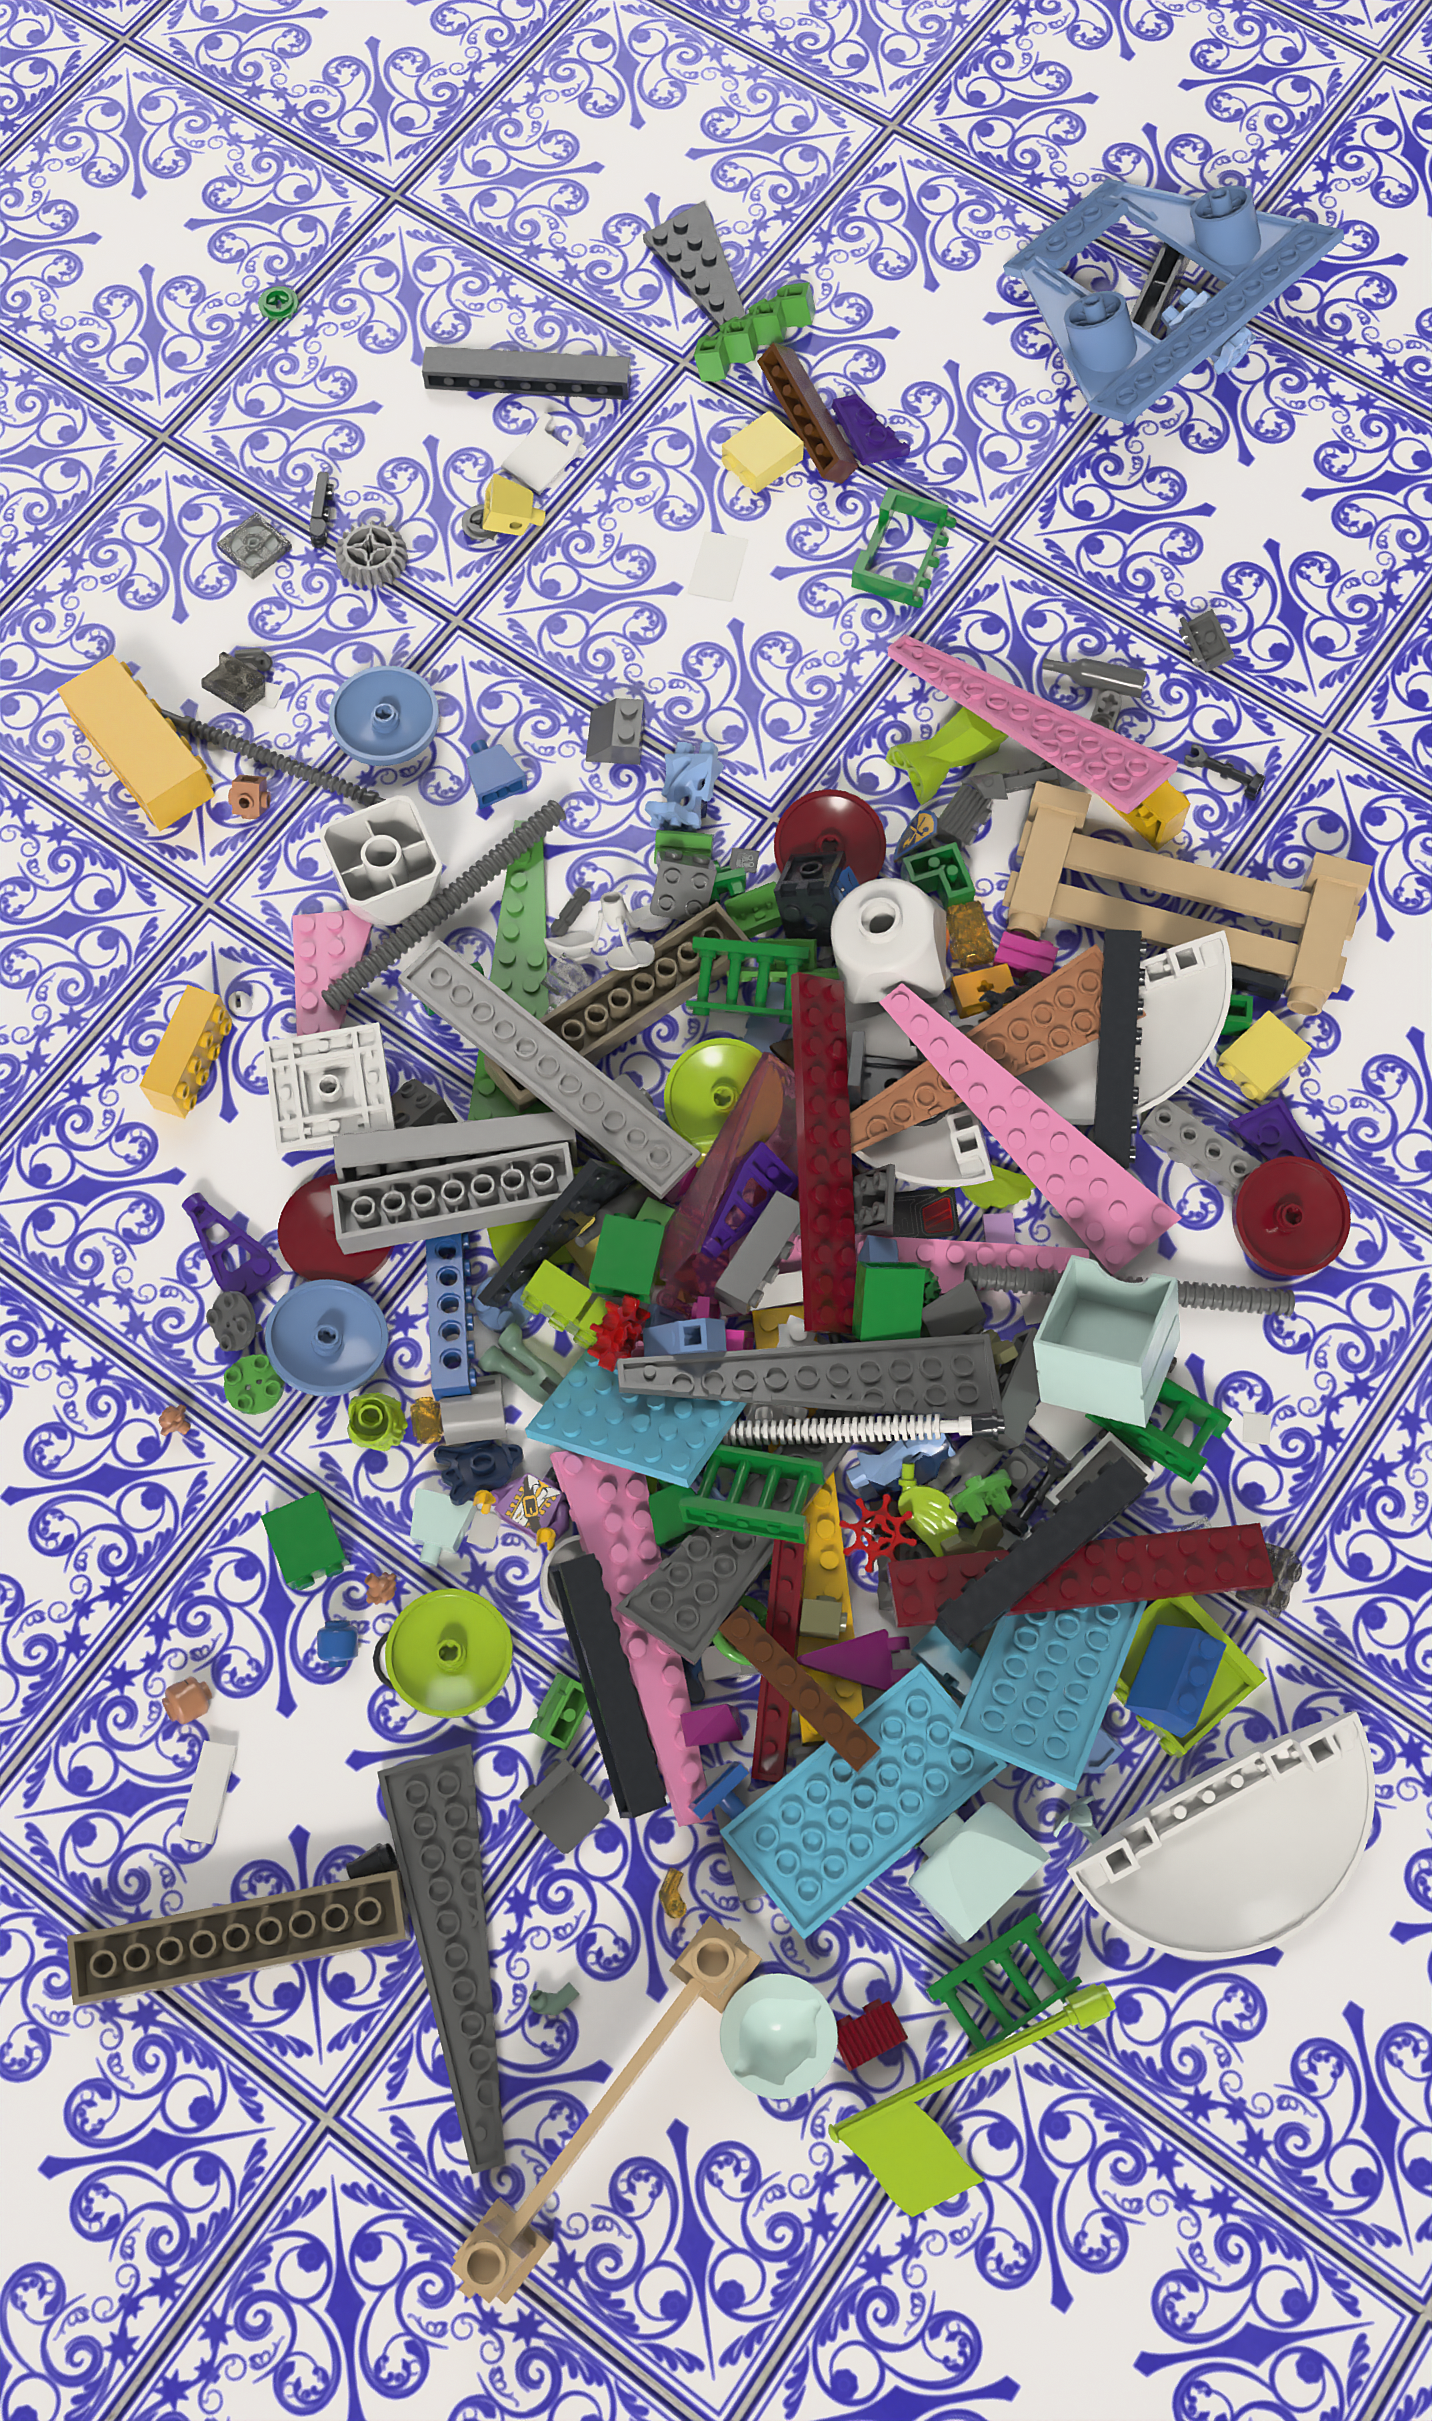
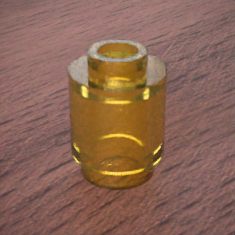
M433 1397L416 1399L415 1404L410 1406L413 1436L416 1437L417 1443L432 1444L441 1441L443 1426L440 1402L434 1401Z

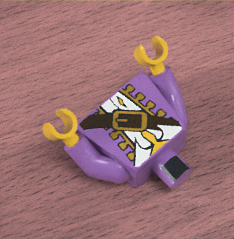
M553 1467L549 1469L542 1480L531 1473H527L522 1478L519 1477L490 1492L480 1490L475 1493L473 1506L482 1503V1514H488L491 1506H495L494 1511L501 1520L536 1540V1546L543 1544L547 1547L548 1551L555 1547V1542L569 1529L570 1507L564 1493L558 1490L560 1485Z

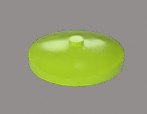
M731 1038L706 1040L684 1052L671 1068L664 1089V1107L672 1129L689 1144H691V1138L717 1133H720L721 1136L728 1135L732 1148V1157L747 1153L756 1141L764 1142L776 1127L783 1105L781 1081L771 1061L754 1046Z
M462 1589L436 1590L412 1601L394 1621L388 1634L385 1648L387 1673L391 1684L399 1696L415 1710L428 1716L445 1719L470 1715L493 1701L508 1680L514 1656L512 1636L501 1613L482 1596Z

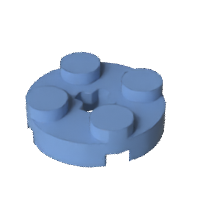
M496 1272L493 1276L484 1280L476 1291L474 1307L478 1318L487 1329L497 1333H503L512 1323H516L520 1328H523L533 1316V1313L523 1307L524 1302L520 1300L528 1284L527 1282L511 1296L509 1301L512 1306L510 1308L504 1306L502 1309H499L498 1307L484 1306L477 1298L497 1274Z

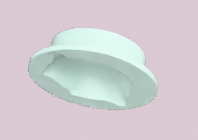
M768 1974L749 1981L733 1995L722 2016L720 2047L729 2071L743 2087L765 2098L788 2099L811 2090L827 2074L837 2050V2024L829 2003L813 1985L793 1975Z

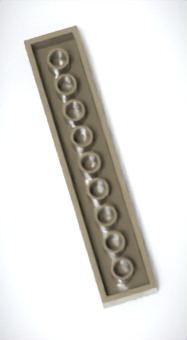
M716 902L652 944L655 951V959L650 965L633 970L614 969L540 1018L539 1021L591 1064H594L697 994L701 958L698 957L699 953H695L692 949L693 936L751 941L719 903ZM716 955V959H713L710 985L727 974L730 960H727L728 956ZM484 1055L485 1071L519 1114L540 1100L487 1055Z
M391 1871L67 1936L73 2005L86 2006L410 1941L411 1933L401 1872Z

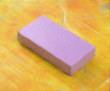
M1013 1212L983 1214L982 1222L985 1242L1016 1244Z

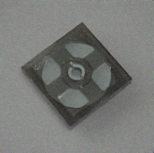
M257 512L216 543L218 549L252 580L292 549L291 542Z

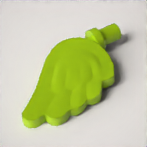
M992 1164L994 1180L975 1185L959 1186L964 1195L981 1209H987L990 1206L1004 1209L1007 1205L1018 1204L1020 1200L1029 1199L1031 1190L1036 1188L1028 1176L1014 1173ZM937 1187V1189L939 1190L940 1193H942V1192H944V1191H946V1190L952 1188V1187Z
M904 1462L902 1463L901 1478L898 1481V1485L902 1486V1493L898 1500L899 1512L903 1516L907 1511H911L914 1518L905 1521L906 1524L928 1545L936 1557L944 1556L940 1543L955 1534H959V1529L956 1525L957 1514L949 1507V1496L941 1490L930 1486L916 1485L917 1479L914 1478L915 1464Z

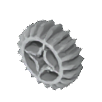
M373 520L370 525H365L361 521L358 528L351 525V533L343 532V539L338 540V548L335 549L336 563L344 579L347 578L351 585L357 583L360 589L367 585L370 590H372L374 585H378L382 589L383 583L387 582L392 585V578L400 579V571H405V562L408 559L407 547L401 534L395 532L392 525L386 527L383 521L376 525Z

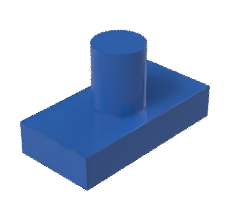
M734 1761L688 1808L696 1817L702 1820L718 1804L728 1817L734 1820L746 1809V1806L732 1789L749 1772L741 1763Z

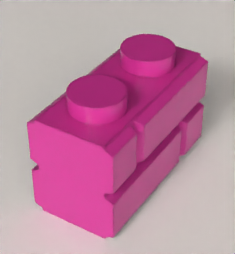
M1004 931L992 967L1007 963L1012 977L1018 979L1026 973L1038 970L1043 979L1051 975L1059 948L1054 947L1047 940L1035 941L1028 939L1025 934L1018 931L1010 933Z

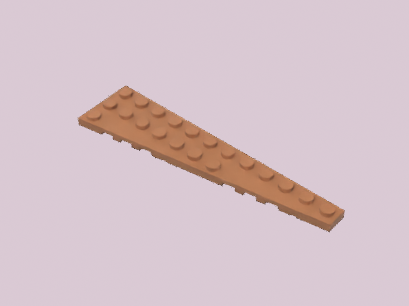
M1097 944L1093 945L964 1035L1015 1078L1097 1040L1099 1037L1102 951ZM1143 1010V1016H1137V1020H1139V1019H1141V1018H1143V1017H1145V1016L1147 1015V1014L1144 1012V1010ZM927 1060L850 1113L851 1155L964 1101Z

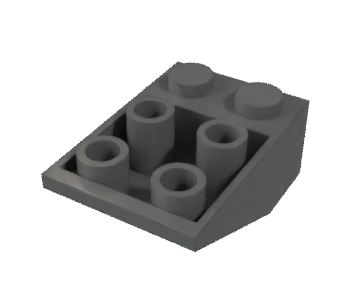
M888 1164L852 1177L855 1234L893 1237L896 1175L895 1165Z

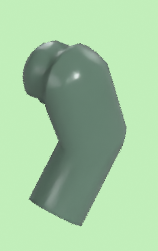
M568 1982L557 1994L542 1992V1990L533 1991L529 1996V2004L532 2010L538 2014L556 2016L580 1993Z

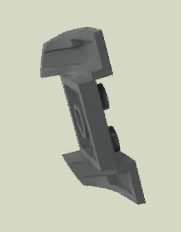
M1044 761L1041 765L1029 768L1030 770L1024 771V774L1021 775L1019 770L1004 774L994 771L967 777L961 780L962 784L966 783V785L973 786L984 799L1008 800V793L1035 788L1037 781L1049 784L1058 779L1061 787H1066L1076 780L1049 762Z

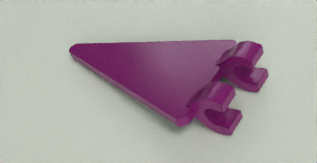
M881 1629L797 1657V1663L800 1666L883 1692L888 1691L913 1670V1668L893 1670L891 1654L900 1653V1650H910L909 1636L889 1638V1633L886 1629Z

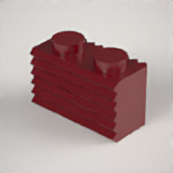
M877 1998L862 2007L865 2014L853 2020L849 2014L836 2021L838 2032L837 2050L849 2072L909 2039L890 2001L882 2004L880 1998Z

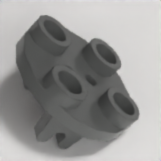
M238 1291L222 1293L215 1300L212 1309L207 1311V1323L212 1327L215 1338L223 1351L243 1350L257 1336L256 1332L263 1330L261 1324H256L252 1304L245 1295Z

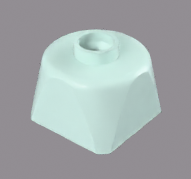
M987 1802L966 1822L953 1812L919 1846L929 1859L910 1877L908 1886L954 1941L960 1945L970 1939L1051 1856L993 1802Z

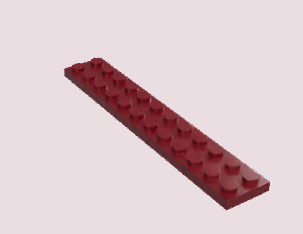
M797 972L791 975L804 1332L853 1336L856 1248L844 981Z
M1260 1523L1092 1540L1004 1616L1272 1587L1275 1581ZM1007 1550L888 1562L886 1567L896 1627L934 1624L939 1614L937 1612L939 1606L950 1597L956 1600L963 1594L960 1589L970 1579L975 1577L978 1581L986 1574L983 1571L984 1568L997 1557L1000 1560L1005 1558L1009 1554Z

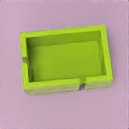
M546 1259L527 1284L520 1297V1300L524 1302L523 1307L535 1315H538L539 1312L549 1319L548 1324L559 1332H563L565 1329L574 1336L573 1341L584 1349H588L589 1346L592 1347L597 1342L596 1332L590 1329L591 1324H602V1318L607 1314L606 1300L598 1296L593 1304L590 1303L588 1299L593 1291Z

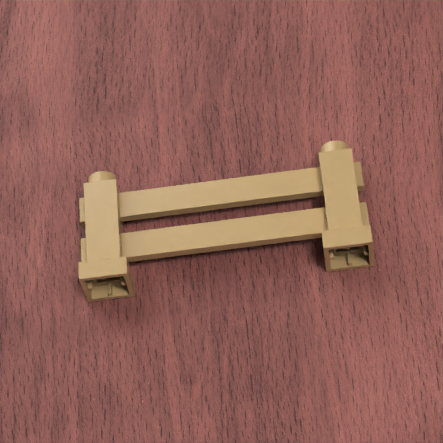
M1040 781L1036 782L1027 821L1017 850V855L1024 857L1020 872L1011 871L1002 902L1003 906L1009 907L1006 921L1008 923L1007 932L1018 931L1025 934L1028 939L1038 941L1041 932L1045 933L1048 919L1053 918L1105 932L1106 929L1142 931L1141 939H1147L1148 944L1170 949L1224 930L1229 945L1231 965L1246 966L1252 971L1263 974L1272 973L1279 978L1288 980L1284 996L1288 997L1287 1007L1291 1011L1307 1016L1319 1015L1331 992L1338 993L1347 962V957L1341 956L1344 941H1351L1360 909L1358 903L1368 888L1373 866L1316 852L1304 875L1301 891L1081 835L1092 795ZM1064 867L1300 928L1297 944L1062 884L1059 883L1062 869Z
M709 1916L669 1969L686 1986L518 2211L501 2197L497 2198L453 2258L456 2261L450 2270L464 2281L459 2290L467 2298L471 2299L477 2293L488 2304L496 2297L505 2305L510 2301L552 2244L547 2237L531 2224L539 2211L697 1999L701 1997L722 2014L733 1995L744 1985L762 1961V1958L745 1945L740 1939L741 1936L730 1927L727 1930Z

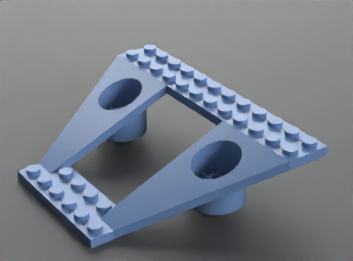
M1108 178L1005 263L1003 268L1005 275L1024 281L1090 411L1130 424L1162 395L1172 389L1176 383L1189 374L1198 364L1208 358L1212 352L1225 343L1234 333L1244 327L1248 321L1261 312L1269 303L1280 296L1283 291L1296 282L1305 272L1315 266L1319 260L1331 252L1345 238L1343 229L1255 210L1253 195L1250 189L1244 186L1230 185L1207 192L1200 198ZM1123 215L1228 284L1162 341L1130 319L1124 295L1115 291L1091 293L1058 270L1064 267L1076 254L1082 252L1094 239L1100 237L1112 224L1117 223Z

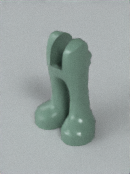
M512 1323L503 1331L497 1344L502 1350L530 1369L533 1375L529 1376L519 1369L495 1345L491 1346L482 1355L477 1366L486 1372L502 1374L520 1387L533 1400L544 1405L551 1395L541 1388L540 1384L546 1380L554 1388H557L564 1378L524 1345L521 1328L516 1323Z

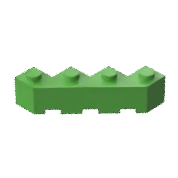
M810 282L784 285L777 290V296L768 301L765 298L748 308L749 313L740 319L735 316L720 325V331L710 337L706 334L698 339L694 358L701 382H717L726 379L731 363L745 364L755 361L759 345H771L773 342L777 344L784 343L788 327L802 328L812 325L816 308Z

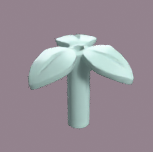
M1093 1795L1086 1796L1073 1802L1070 1805L1071 1809L1065 1810L1059 1816L1053 1835L1057 1837L1061 1829L1071 1822L1077 1825L1092 1845L1102 1838V1835L1093 1826L1092 1814L1087 1806L1089 1802L1096 1800Z

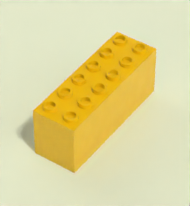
M111 654L57 688V691L72 720L156 828L162 831L213 798L215 795L211 785L214 782L206 770L208 768L199 755L194 756L192 754V747L184 736L179 738L175 733L177 729L169 717L164 719L161 715L162 710L155 699L149 700L146 696L148 693L139 680H133L131 677L133 674L124 661L119 663L114 655Z

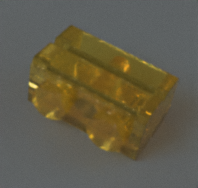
M977 900L964 905L949 906L946 913V927L952 939V943L949 945L952 959L958 960L961 969L991 963L994 959L995 949L981 901Z

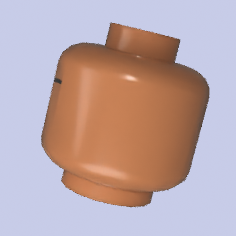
M189 1676L169 1686L165 1690V1698L161 1700L172 1722L177 1720L180 1724L184 1725L206 1714L209 1710L208 1700L213 1697L205 1681L199 1683L196 1678Z

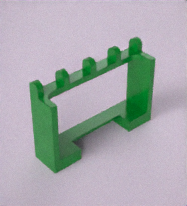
M888 487L879 508L878 523L866 551L861 550L852 570L851 587L921 608L924 601L916 596L919 587L929 589L932 583L930 579L924 577L928 566L937 568L940 564V559L933 556L937 545L946 547L949 542L946 536L941 535L944 527L954 528L957 523L955 518L947 516L948 505ZM895 511L938 524L913 585L869 572Z

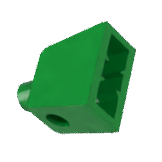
M658 1479L662 1490L650 1495L648 1502L656 1543L658 1546L668 1550L681 1544L701 1525L683 1522L679 1508L682 1494L693 1496L696 1495V1492L691 1487L686 1488Z

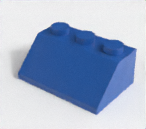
M1158 1624L1153 1631L1123 1707L1180 1738L1184 1737L1197 1725L1227 1644L1199 1629Z

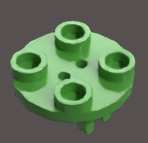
M264 1354L241 1358L225 1371L223 1377L226 1399L233 1408L243 1414L258 1415L269 1411L277 1405L284 1392L285 1381L275 1372L269 1362V1358Z
M1005 1469L998 1470L984 1479L981 1475L974 1476L965 1482L966 1489L954 1495L950 1501L956 1512H968L974 1522L981 1521L982 1516L988 1514L985 1505H992L999 1516L1005 1515V1509L1012 1508L1011 1501L1006 1492L1012 1484L1011 1479Z

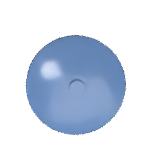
M376 666L354 674L338 688L329 708V724L338 746L354 760L372 766L397 765L416 757L431 743L436 735L440 721L437 698L431 686L417 673L398 666Z
M337 1280L310 1281L288 1291L273 1307L265 1329L266 1353L275 1372L291 1387L315 1396L343 1395L366 1384L381 1367L388 1345L387 1323L377 1303L360 1288Z

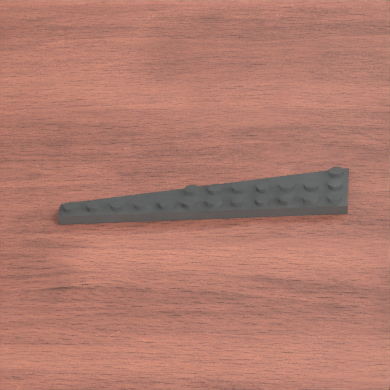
M989 1333L617 1359L619 1393L908 1416L924 1415L926 1417L927 1414H932L933 1418H935V1414H940V1418L958 1420L959 1416L992 1412V1409H997L998 1415H1003Z
M818 1408L816 1413L810 1418V1423L812 1425V1419L817 1418L820 1424V1419L826 1418L828 1424V1418H834L836 1424L837 1417H842L843 1424L845 1417H850L851 1423L853 1417H858L859 1423H861V1417H866L867 1423H869V1416H874L875 1413ZM843 1436V1443H838L837 1437H835V1443H829V1438L827 1437V1443H821L819 1437V1443L813 1444L811 1437L810 1444H805L804 1438L802 1444H797L795 1438L794 1444H789L787 1441L786 1445H780L772 1454L801 1459L812 1458L818 1462H823L826 1483L853 1445L854 1440L852 1436L851 1442L846 1443L845 1436ZM752 1473L748 1477L739 1504L753 1507L758 1506L767 1475ZM780 1478L770 1510L789 1511L798 1483L797 1480ZM810 1484L801 1515H803L823 1485ZM701 1525L681 1543V1546L669 1558L666 1557L646 1580L644 1579L615 1607L616 1611L695 1665L719 1632L718 1628L729 1618L772 1558L774 1538Z
M468 1744L377 1771L469 2166L471 2174H475L506 2164L473 1751L472 1745Z

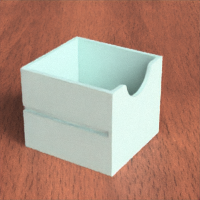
M1071 1255L1033 1341L1036 1369L1039 1370L1037 1377L1041 1402L1146 1428L1180 1342L1177 1278L1152 1273L1143 1282H1123L1104 1272L1097 1261Z

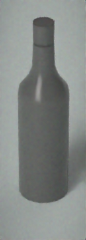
M1044 658L1042 665L1044 670L1068 675L1079 686L1102 691L1111 690L1118 694L1135 698L1141 697L1147 673L1144 670L1087 658L1071 663Z
M638 1180L599 1208L595 1214L594 1223L575 1237L576 1244L579 1247H584L600 1235L605 1214L624 1213L632 1219H636L647 1197L659 1201L660 1198Z

